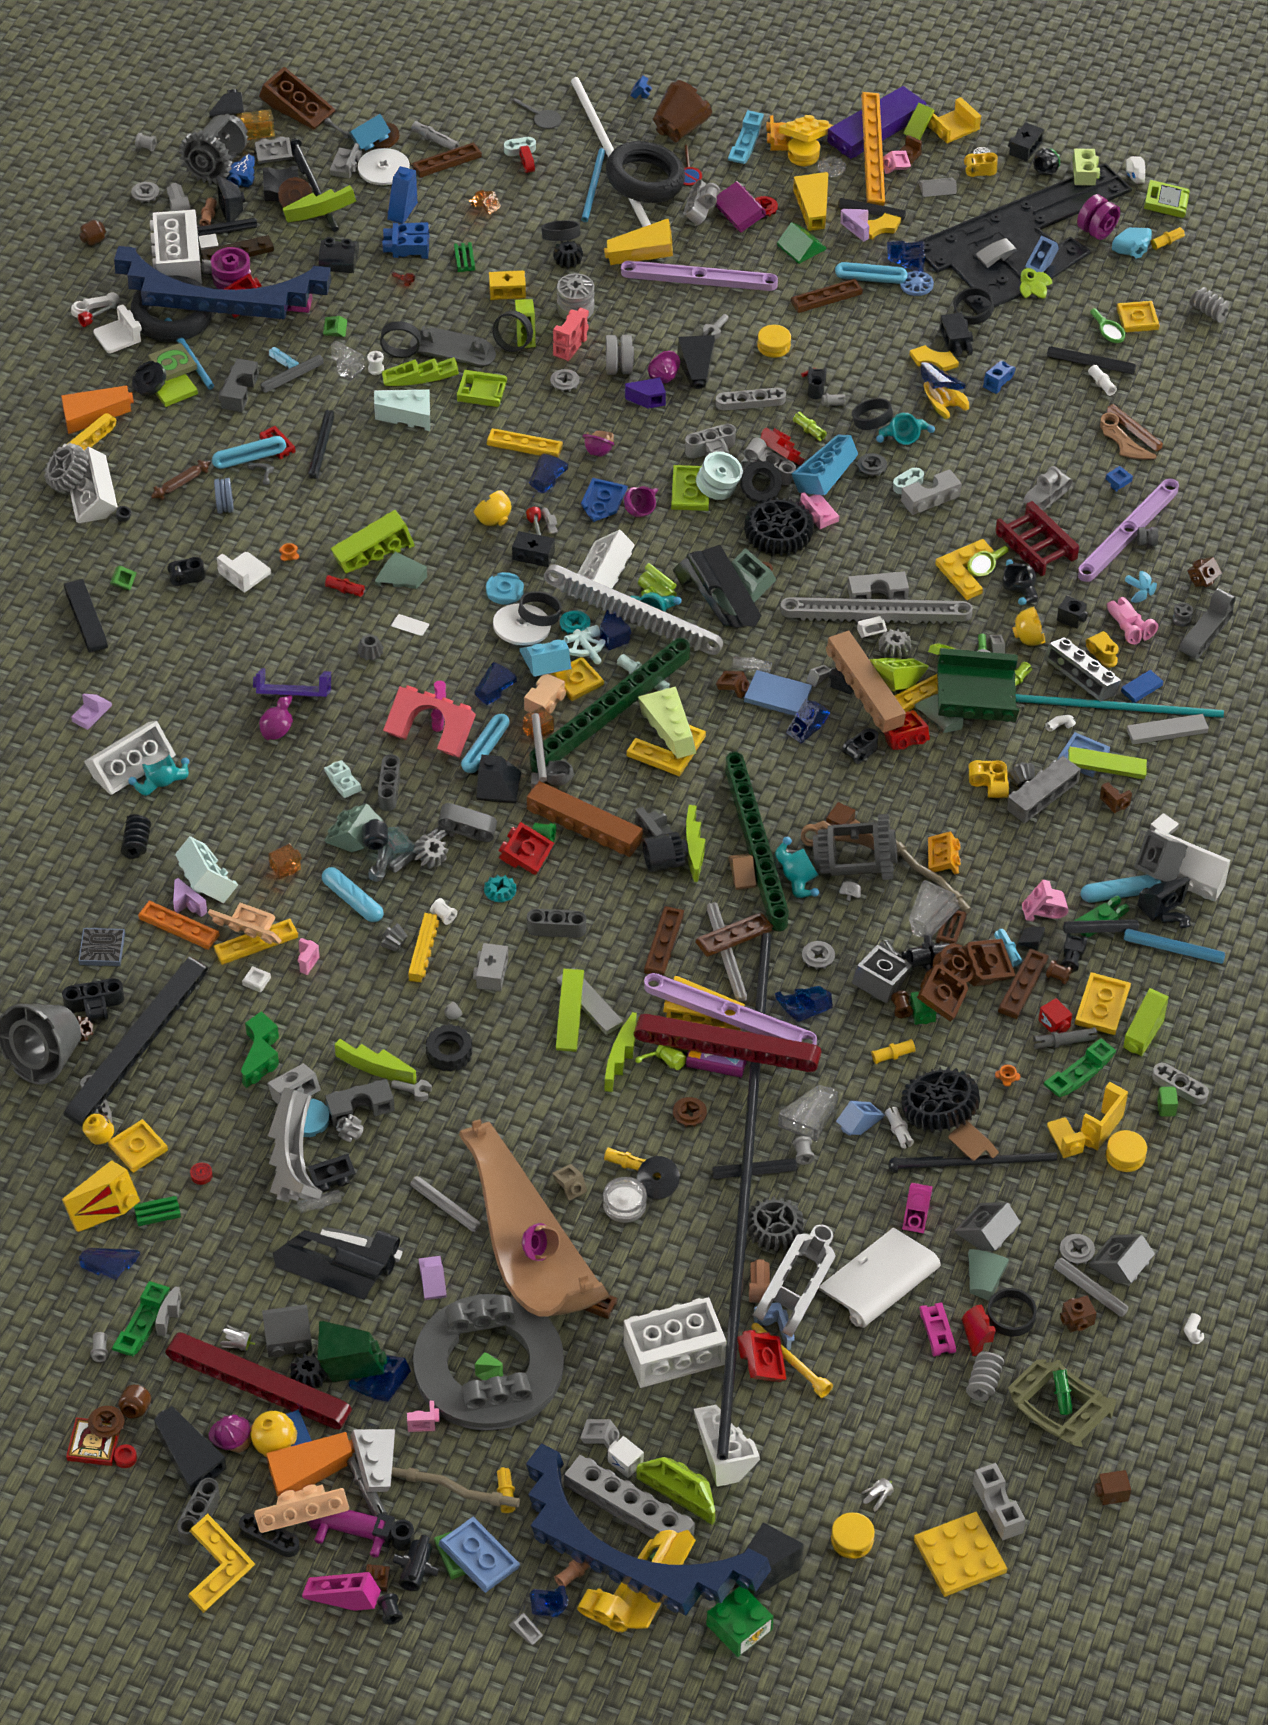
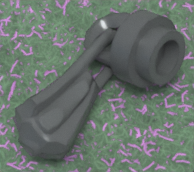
M387 846L378 850L376 865H373L368 871V877L373 882L381 881L384 878V870L394 858L390 847Z

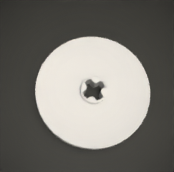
M387 148L375 149L367 152L360 158L358 173L365 181L371 184L391 185L393 176L400 166L410 169L409 160L403 153L397 150Z
M519 604L507 605L495 614L493 628L501 639L509 643L533 645L543 641L549 635L551 625L536 626L526 622L518 613ZM523 605L525 609L533 614L547 616L545 612L535 606Z

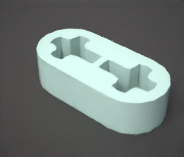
M532 137L507 140L504 143V153L507 156H518L519 147L526 145L529 146L531 153L536 150V140Z
M911 468L894 478V492L902 494L903 487L919 482L921 485L924 479V472L920 468Z

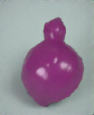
M645 486L639 488L631 487L624 496L626 511L636 518L651 514L656 507L655 495L658 492V488L650 489Z
M292 695L279 698L277 706L269 708L261 716L259 726L264 739H279L290 729L293 719L287 709L292 701Z

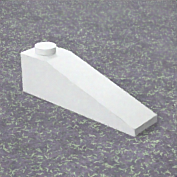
M717 1405L694 1409L710 1470L716 1486L737 1483L757 1464L760 1456L755 1443L750 1438L747 1439L743 1435L742 1430L739 1427L736 1428L731 1423L728 1459H717L721 1409Z

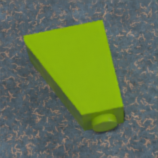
M533 299L515 300V311L524 314L531 322L533 328L532 340L525 348L536 347ZM516 318L517 345L520 347L527 340V331L523 323Z
M1149 988L1125 1035L1123 1048L1140 1056L1144 1054L1164 1022L1169 996Z

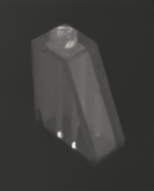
M924 880L909 917L912 932L918 937H923L925 934L933 936L960 908L956 895Z
M817 1085L780 1111L778 1127L801 1136L810 1137L811 1140L817 1142L838 1104L839 1092L831 1087Z

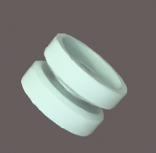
M713 452L705 458L697 474L696 483L700 491L706 496L715 500H724L730 498L734 493L737 484L742 478L743 469L739 461L732 455L725 452Z

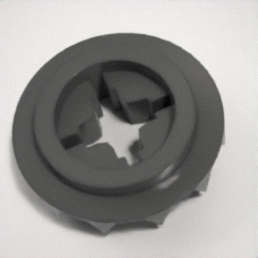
M870 453L859 458L857 467L859 472L864 473V476H880L881 473L886 471L887 461L881 455Z

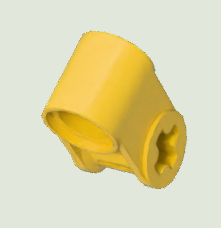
M995 153L968 154L964 158V163L967 166L965 171L970 177L992 176L997 173L998 157Z
M1100 632L1086 639L1088 651L1096 657L1101 665L1107 668L1117 665L1118 658L1116 654L1119 648L1106 632Z

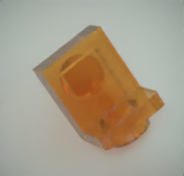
M480 190L470 199L472 206H483L487 215H491L501 207L494 191Z

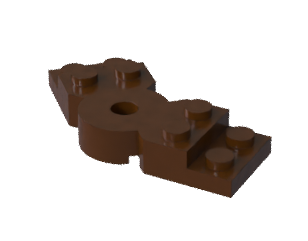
M1003 940L974 941L967 943L964 947L959 944H949L935 955L933 967L926 973L920 985L921 990L917 998L951 1022L955 1018L969 989L967 986L968 982L973 986L991 985L994 981L1009 980L1016 976Z

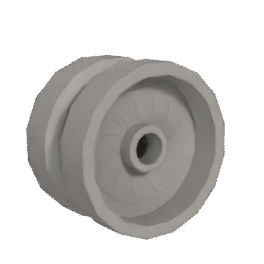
M606 335L607 375L617 374L618 363H621L622 374H632L634 363L632 335H622L620 346L617 344L616 335Z

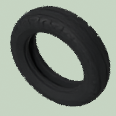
M632 141L624 143L612 151L606 164V174L614 189L625 197L639 202L659 203L667 201L680 192L685 181V170L678 156L666 147L652 142ZM630 162L651 163L665 171L669 178L661 182L641 181L630 176L623 169V166Z
M169 275V277L178 281L204 287L201 283L189 277ZM137 290L134 294L130 310L135 321H139L142 331L140 332L151 339L162 342H177L176 340L180 338L187 340L190 337H195L209 325L213 312L195 310L190 316L177 321L156 319L147 312L149 306L142 305L141 290Z

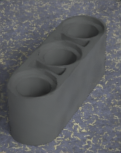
M393 754L386 755L382 759L378 800L379 807L383 811H391L397 805L401 775L400 759Z
M445 803L441 807L438 825L447 831L479 841L490 842L494 839L497 820L484 813L455 804Z
M532 909L527 914V931L534 936L579 938L586 934V915L581 911Z
M205 1478L200 1481L177 1523L179 1540L184 1545H193L198 1541L191 1532L184 1531L191 1529L205 1515L209 1514L212 1516L220 1501L219 1487L216 1480ZM197 1510H203L200 1513H195Z

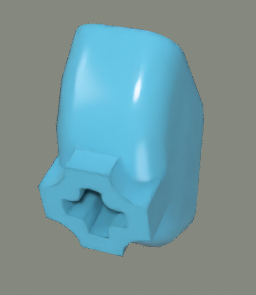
M1127 228L1114 238L1112 250L1119 254L1134 256L1135 259L1140 258L1147 252L1151 242L1152 230L1149 228Z

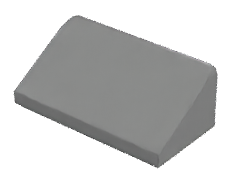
M953 178L919 181L921 193L924 197L957 193L956 180Z

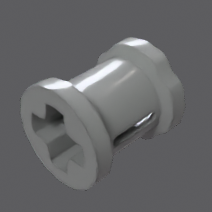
M138 133L135 139L136 148H148L149 151H154L157 144L156 136L149 137Z
M801 1136L793 1141V1146L797 1152L795 1159L798 1164H810L815 1159L814 1153L811 1151L812 1140L810 1137Z

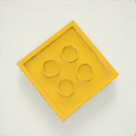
M977 1512L914 1535V1541L944 1597L1007 1573V1566Z

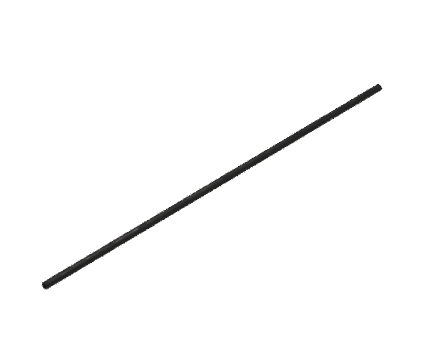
M763 933L761 936L755 1011L763 1014L766 1011L772 939L770 933ZM756 1062L750 1063L717 1459L727 1460L729 1453L738 1345L737 1337L739 1333L761 1063Z

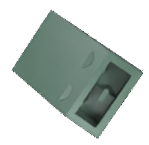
M746 548L731 563L753 602L776 581L773 572ZM715 588L712 596L716 603L730 615H736L724 592Z

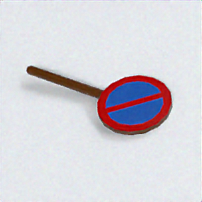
M685 145L687 167L684 168L685 181L683 185L693 186L698 180H702V173L699 169L690 167L688 145Z

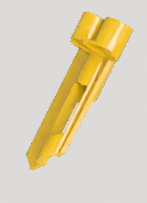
M674 1530L661 1531L648 1541L638 1559L647 1561L653 1549L659 1547L651 1562L683 1565L696 1539L689 1530L679 1533ZM621 1582L613 1595L603 1592L601 1589H587L577 1610L584 1616L608 1626L611 1630L625 1632L628 1628H648L661 1603H654L647 1595L641 1592H633L628 1585Z

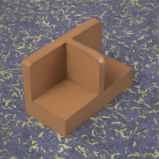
M965 1120V1125H959L958 1129L956 1128L948 1136L964 1155L972 1161H975L984 1151L992 1158L999 1153L991 1141L967 1120Z

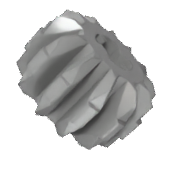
M890 629L889 632H884L879 639L880 653L884 655V658H906L911 651L910 636H907L906 631L900 632L899 629L897 631Z
M433 833L428 836L422 835L420 840L415 842L416 847L413 849V853L418 854L415 860H421V866L427 864L428 869L433 866L439 867L441 862L446 860V854L449 849L444 848L446 842L440 841L441 836L435 838Z

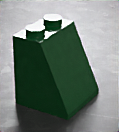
M319 1321L318 1362L333 1383L384 1374V1365L387 1364L386 1353L380 1349L378 1341L374 1340L370 1332Z

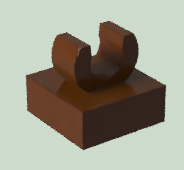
M367 1564L366 1572L371 1574L381 1591L387 1592L390 1566Z

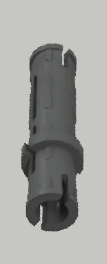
M1093 1027L1063 1033L1055 1031L1049 1035L1033 1036V1042L1042 1041V1043L1034 1044V1048L1039 1049L1052 1046L1053 1048H1059L1060 1045L1097 1041V1035L1089 1036V1034L1097 1033V1031Z
M354 1456L349 1458L347 1464L354 1476L353 1481L356 1486H359L372 1516L377 1517L379 1513L387 1515L377 1492H366L357 1457L355 1456L356 1461Z

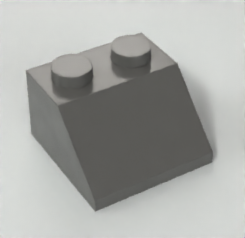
M1148 829L1134 867L1155 879L1166 882L1176 880L1182 861L1186 856L1188 845Z
M877 945L857 965L852 984L879 1000L888 1003L892 994L896 993L912 968V964Z
M1008 1202L979 1203L954 1231L957 1235L982 1251H996L1003 1245L1002 1242L1015 1232V1228L1021 1222Z
M1142 1234L1112 1235L1088 1264L1092 1269L1115 1283L1129 1284L1137 1279V1275L1150 1263V1259L1155 1253Z
M307 1304L262 1311L268 1357H281L286 1354H303L307 1351H312Z

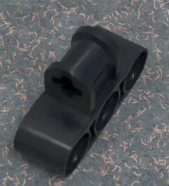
M111 978L68 986L62 991L64 1007L68 1008L72 1013L85 1011L90 1022L91 1020L101 1018L107 1020L106 1007L117 1006L124 1001L123 984L119 979Z

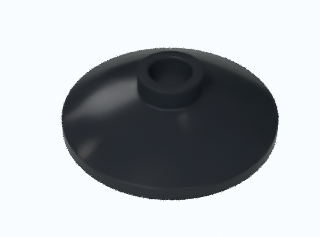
M663 1156L648 1158L638 1169L637 1184L645 1195L652 1199L669 1197L676 1191L679 1185V1170L676 1164L669 1158ZM660 1173L661 1178L657 1181L654 1180V1174Z

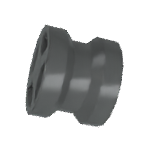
M1188 603L1176 604L1172 617L1173 623L1180 627L1188 626L1192 620V606Z

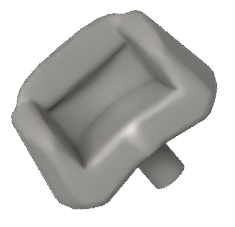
M846 881L843 882L839 893L846 894L849 901L851 896L860 898L861 886L857 883Z

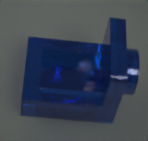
M560 1585L555 1591L533 1589L529 1593L533 1615L558 1617L568 1606L565 1586Z

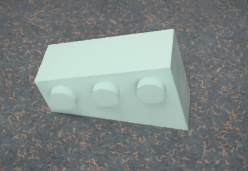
M429 390L374 391L376 420L394 424L402 422L408 424V427L414 428L416 425L425 427V430L430 431Z
M189 836L175 854L179 861V866L184 870V875L191 884L190 887L195 892H202L224 903L238 886L236 881L227 878L228 872L225 868L221 870L216 864L218 859L204 843Z

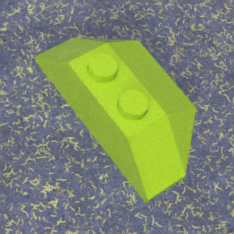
M914 658L869 659L891 691H896L897 689L904 690L914 686L929 667Z
M666 1457L639 1463L636 1476L638 1480L711 1525L715 1522V1507L710 1484L703 1475L695 1474L685 1464L677 1463L673 1459Z

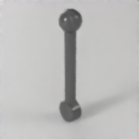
M330 118L325 119V123L327 125L330 124L336 130L341 132L346 139L350 137L348 131H344L341 128H339L337 125L331 122Z

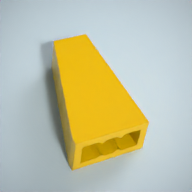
M664 219L607 240V248H604L605 258H609L610 265L622 264L625 261H644L673 256L669 219Z

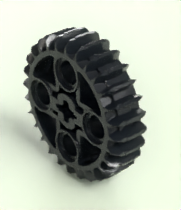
M776 497L775 500L769 498L767 502L762 500L761 504L756 503L755 507L752 506L745 517L744 531L749 544H753V548L759 547V552L764 550L766 555L770 552L773 556L775 553L780 554V556L786 553L789 556L790 552L796 554L797 549L802 551L803 546L807 547L813 535L814 522L812 515L809 514V510L805 509L804 505L799 506L798 501L792 503V499L786 501L785 498L778 500Z
M940 1067L937 1071L931 1069L929 1073L923 1071L922 1076L916 1075V1080L910 1079V1084H906L905 1090L902 1091L901 1103L907 1121H910V1124L912 1126L915 1125L917 1129L923 1128L924 1132L931 1129L932 1133L935 1130H939L942 1133V1130L948 1129L950 1132V1128L955 1127L958 1129L959 1124L965 1125V1120L971 1121L972 1115H976V1110L979 1109L980 1093L975 1079L971 1078L970 1074H965L963 1070L959 1072L957 1068L951 1071L949 1067L946 1070H942Z

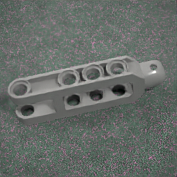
M816 1225L810 1235L798 1234L795 1237L752 1316L763 1321L772 1302L781 1303V1305L793 1311L782 1332L790 1337L793 1336L836 1256L833 1249L829 1246L833 1239V1232L829 1227ZM804 1255L815 1261L817 1268L802 1296H799L783 1287L782 1284L797 1257Z

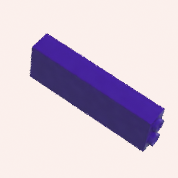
M904 86L880 99L882 141L907 127L918 103L926 105L925 101ZM862 110L828 128L827 142L849 159L864 152Z

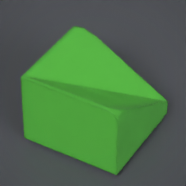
M341 316L325 317L323 335L344 337L346 335L347 320Z
M119 565L115 568L110 584L130 590L136 572Z
M1176 1087L1159 1088L1157 1103L1160 1116L1176 1115L1178 1107Z
M484 1352L475 1363V1376L481 1380H487L496 1376L502 1377L503 1363Z

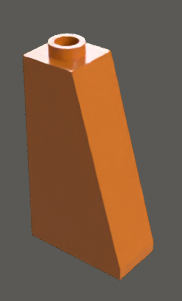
M127 386L61 395L68 434L89 427L105 413L117 417L131 412V404L134 403L132 392H128Z
M343 1432L266 1453L277 1497L285 1491L293 1490L296 1492L303 1490L304 1487L316 1484L348 1466L347 1460L353 1457L352 1453H355L352 1439H348L347 1433Z

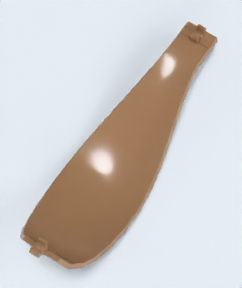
M479 1119L472 1121V1127L461 1130L459 1136L472 1153L478 1167L497 1265L505 1285L515 1300L528 1312L537 1316H556L581 1311L610 1297L603 1284L597 1280L492 1124L490 1122L481 1124ZM537 1223H543L555 1229L560 1239L559 1249L556 1254L547 1257L543 1261H534L526 1257L521 1244L523 1233L530 1226Z

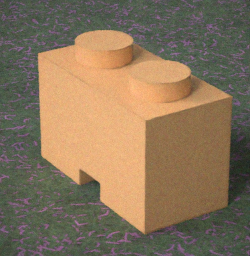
M550 674L542 675L536 682L537 688L532 687L524 697V710L531 714L538 713L542 719H545L549 713L551 714L556 704L562 701L566 695L565 681Z

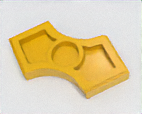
M884 213L878 219L868 220L869 239L873 240L877 235L883 233L894 234L901 223V218Z
M926 345L912 349L909 353L919 367L931 366L941 372L957 368L959 362L950 351L937 352L929 349Z

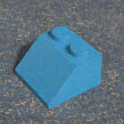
M381 114L353 129L349 134L354 142L359 144V149L364 148L366 151L374 146L373 142L379 139L382 142L389 137L388 133L391 131Z

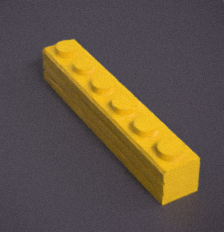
M424 913L408 972L409 981L422 983V979L426 976L425 968H428V957H431L430 949L434 945L433 938L436 937V927H439L437 914Z

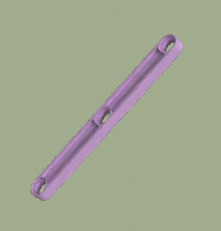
M625 261L621 264L622 276L633 279L773 291L778 286V277L771 273L639 261ZM626 268H632L633 270L627 271V270H625V269H626ZM701 274L703 277H696L695 275ZM766 281H773L774 283L768 284Z
M1174 479L1164 480L1079 566L1078 578L1084 582L1092 581L1137 536L1138 527H1145L1177 495L1178 482ZM1166 486H1172L1175 489L1169 490ZM1125 528H1131V529H1133L1134 531H1132V532H1127V531H1125L1124 529H1125ZM1088 570L1091 574L1086 575L1082 571Z
M652 973L645 977L644 988L646 992L755 1034L799 1042L803 1039H810L813 1041L812 1044L817 1045V1037L811 1031L659 974ZM651 981H657L659 985L656 987H651L648 983ZM726 1010H733L736 1013L733 1016H728L724 1012Z

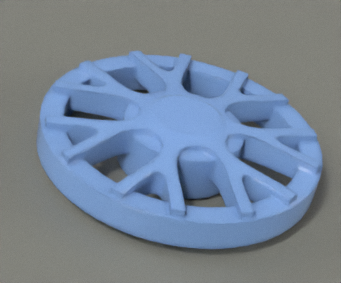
M912 271L907 273L906 280L910 281L900 284L901 289L905 293L912 296H922L928 294L933 289L934 282L929 274L921 271Z

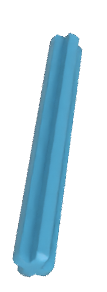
M1126 929L1124 934L1125 941L1220 964L1224 962L1225 952L1132 929Z

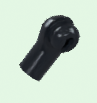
M1179 912L1161 913L1162 923L1180 922V928H1189L1191 926L1189 915Z

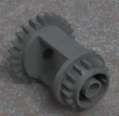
M218 115L212 118L202 131L189 133L181 141L182 143L179 146L181 150L178 152L182 155L179 159L184 161L182 166L188 167L186 172L191 171V177L196 175L197 181L202 179L204 184L207 181L210 185L213 182L217 184V176L225 179L232 170V167H230L233 164L232 160L246 147L248 138L246 134L248 130H246L245 124L234 115Z
M878 814V822L829 825L828 829L818 830V834L813 835L815 868L820 869L821 873H831V876L882 873L883 880L893 879V864L897 863V844L895 829L890 827L889 814ZM873 833L875 862L837 865L835 836L851 835V839L856 840L859 838V834Z

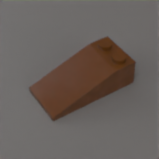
M283 67L263 84L259 95L273 109L312 129H316L336 111L334 107L286 67Z

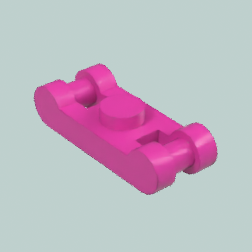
M436 681L434 683V695H436V699L442 700L443 697L446 698V684L444 681ZM432 709V729L436 732L442 731L444 716L440 710Z
M942 1302L935 1303L931 1307H927V1305L920 1306V1316L926 1328L933 1356H940L944 1352L949 1354L956 1353V1345ZM945 1339L946 1343L939 1344L938 1340Z

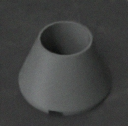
M15 1004L7 1008L0 1016L1 1052L5 1060L9 1059L15 1067L13 1071L24 1080L33 1084H46L54 1080L60 1074L81 1038V1029L77 1018L68 1008L62 1005Z

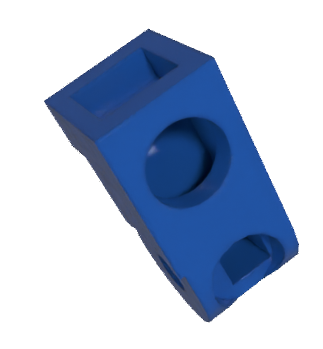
M1000 361L985 373L983 388L997 394L1000 392L1001 386L1013 377L1015 367Z

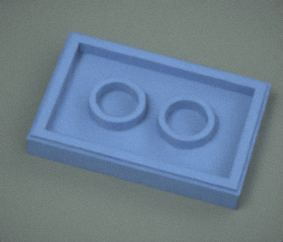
M756 670L744 697V702L800 717L811 693L812 685Z
M474 1517L442 1538L438 1544L485 1593L519 1569L520 1563Z

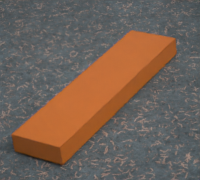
M148 901L138 914L140 920L207 950L210 949L219 937V931L152 901Z

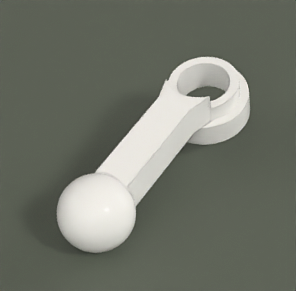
M111 292L106 296L77 301L71 307V314L78 318V314L85 311L89 312L90 309L108 306L111 302L118 304L120 298L118 294Z

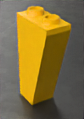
M828 172L795 176L793 191L808 231L825 229Z
M674 977L675 981L745 1007V1004L681 977ZM665 1000L663 1012L667 1013V1018L741 1031L739 1027ZM726 1010L724 1013L728 1016H733L736 1012Z

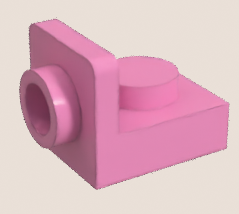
M891 151L883 156L885 174H889L894 170H907L911 167L906 151Z
M301 938L298 941L300 952L298 963L300 972L308 975L320 958L319 945L311 940Z
M430 1401V1412L414 1411L407 1413L408 1432L435 1431V1422H439V1408L434 1407V1401Z

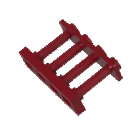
M1033 501L1026 504L1024 516L1008 524L1001 518L997 519L995 531L998 537L1002 538L1041 577L1046 573L1047 564L1062 556H1066L1071 562L1078 559L1079 545ZM1027 522L1035 526L1021 535L1013 531V529ZM1039 533L1046 537L1045 540L1031 547L1025 542V540ZM1051 544L1059 549L1044 558H1041L1036 553Z

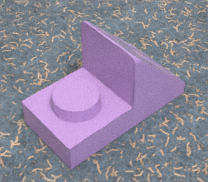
M842 209L841 224L863 242L868 240V210Z
M83 694L84 705L71 716L72 722L87 730L112 706L111 702L94 694Z
M177 878L174 884V912L179 913L188 907L191 912L197 913L200 917L204 916L207 913L206 900Z
M441 1257L420 1258L419 1267L424 1299L431 1300L447 1297Z

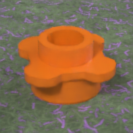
M292 543L284 544L279 549L282 554L280 559L282 561L297 560L299 558V554H297L298 547Z
M1004 1065L1000 1068V1071L995 1072V1077L1000 1079L1006 1087L1011 1086L1012 1082L1020 1080V1074L1017 1073L1016 1068L1012 1065Z

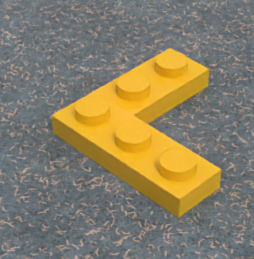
M984 539L939 557L935 562V565L966 600L983 593L982 586L968 572L966 567L969 559L974 554L980 551H988L990 553L994 551Z
M689 725L697 751L706 737V731ZM638 738L634 739L627 750L628 757L679 777L693 757V755L677 759L672 751Z
M209 1514L205 1515L190 1529L193 1536L221 1564L188 1595L203 1613L255 1566V1563Z

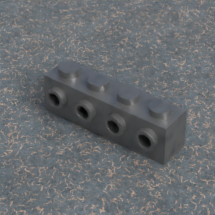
M1063 637L1049 644L1044 656L1046 661L1099 701L1115 696L1121 680L1113 672L1108 671L1098 661L1088 656L1085 651L1072 644L1069 639Z
M1064 756L1057 761L1054 760L1048 768L1038 772L1031 781H1026L1019 790L1013 791L1009 795L1007 810L1025 824L1077 784L1081 769Z

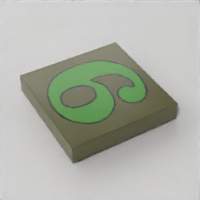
M181 343L148 355L149 361L160 363L166 370L165 381L197 370V364Z

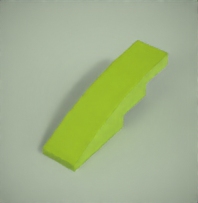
M349 185L335 193L330 189L317 197L314 193H311L282 209L286 221L289 223L336 211L356 202L352 187Z
M454 357L439 363L434 358L420 364L415 359L382 371L385 386L423 384L459 374Z
M689 805L686 820L687 858L693 880L698 882L705 854L706 839L700 838L701 822H696L697 806Z
M563 968L556 1050L577 1052L584 970Z
M632 1012L613 1044L605 1074L606 1092H613L615 1075H623L625 1058L633 1059L635 1045L633 1033L637 1023V1013Z
M342 1039L335 1043V1056L353 1067L391 1081L397 1080L413 1085L416 1083V1070L384 1049L377 1054L363 1044L355 1049Z

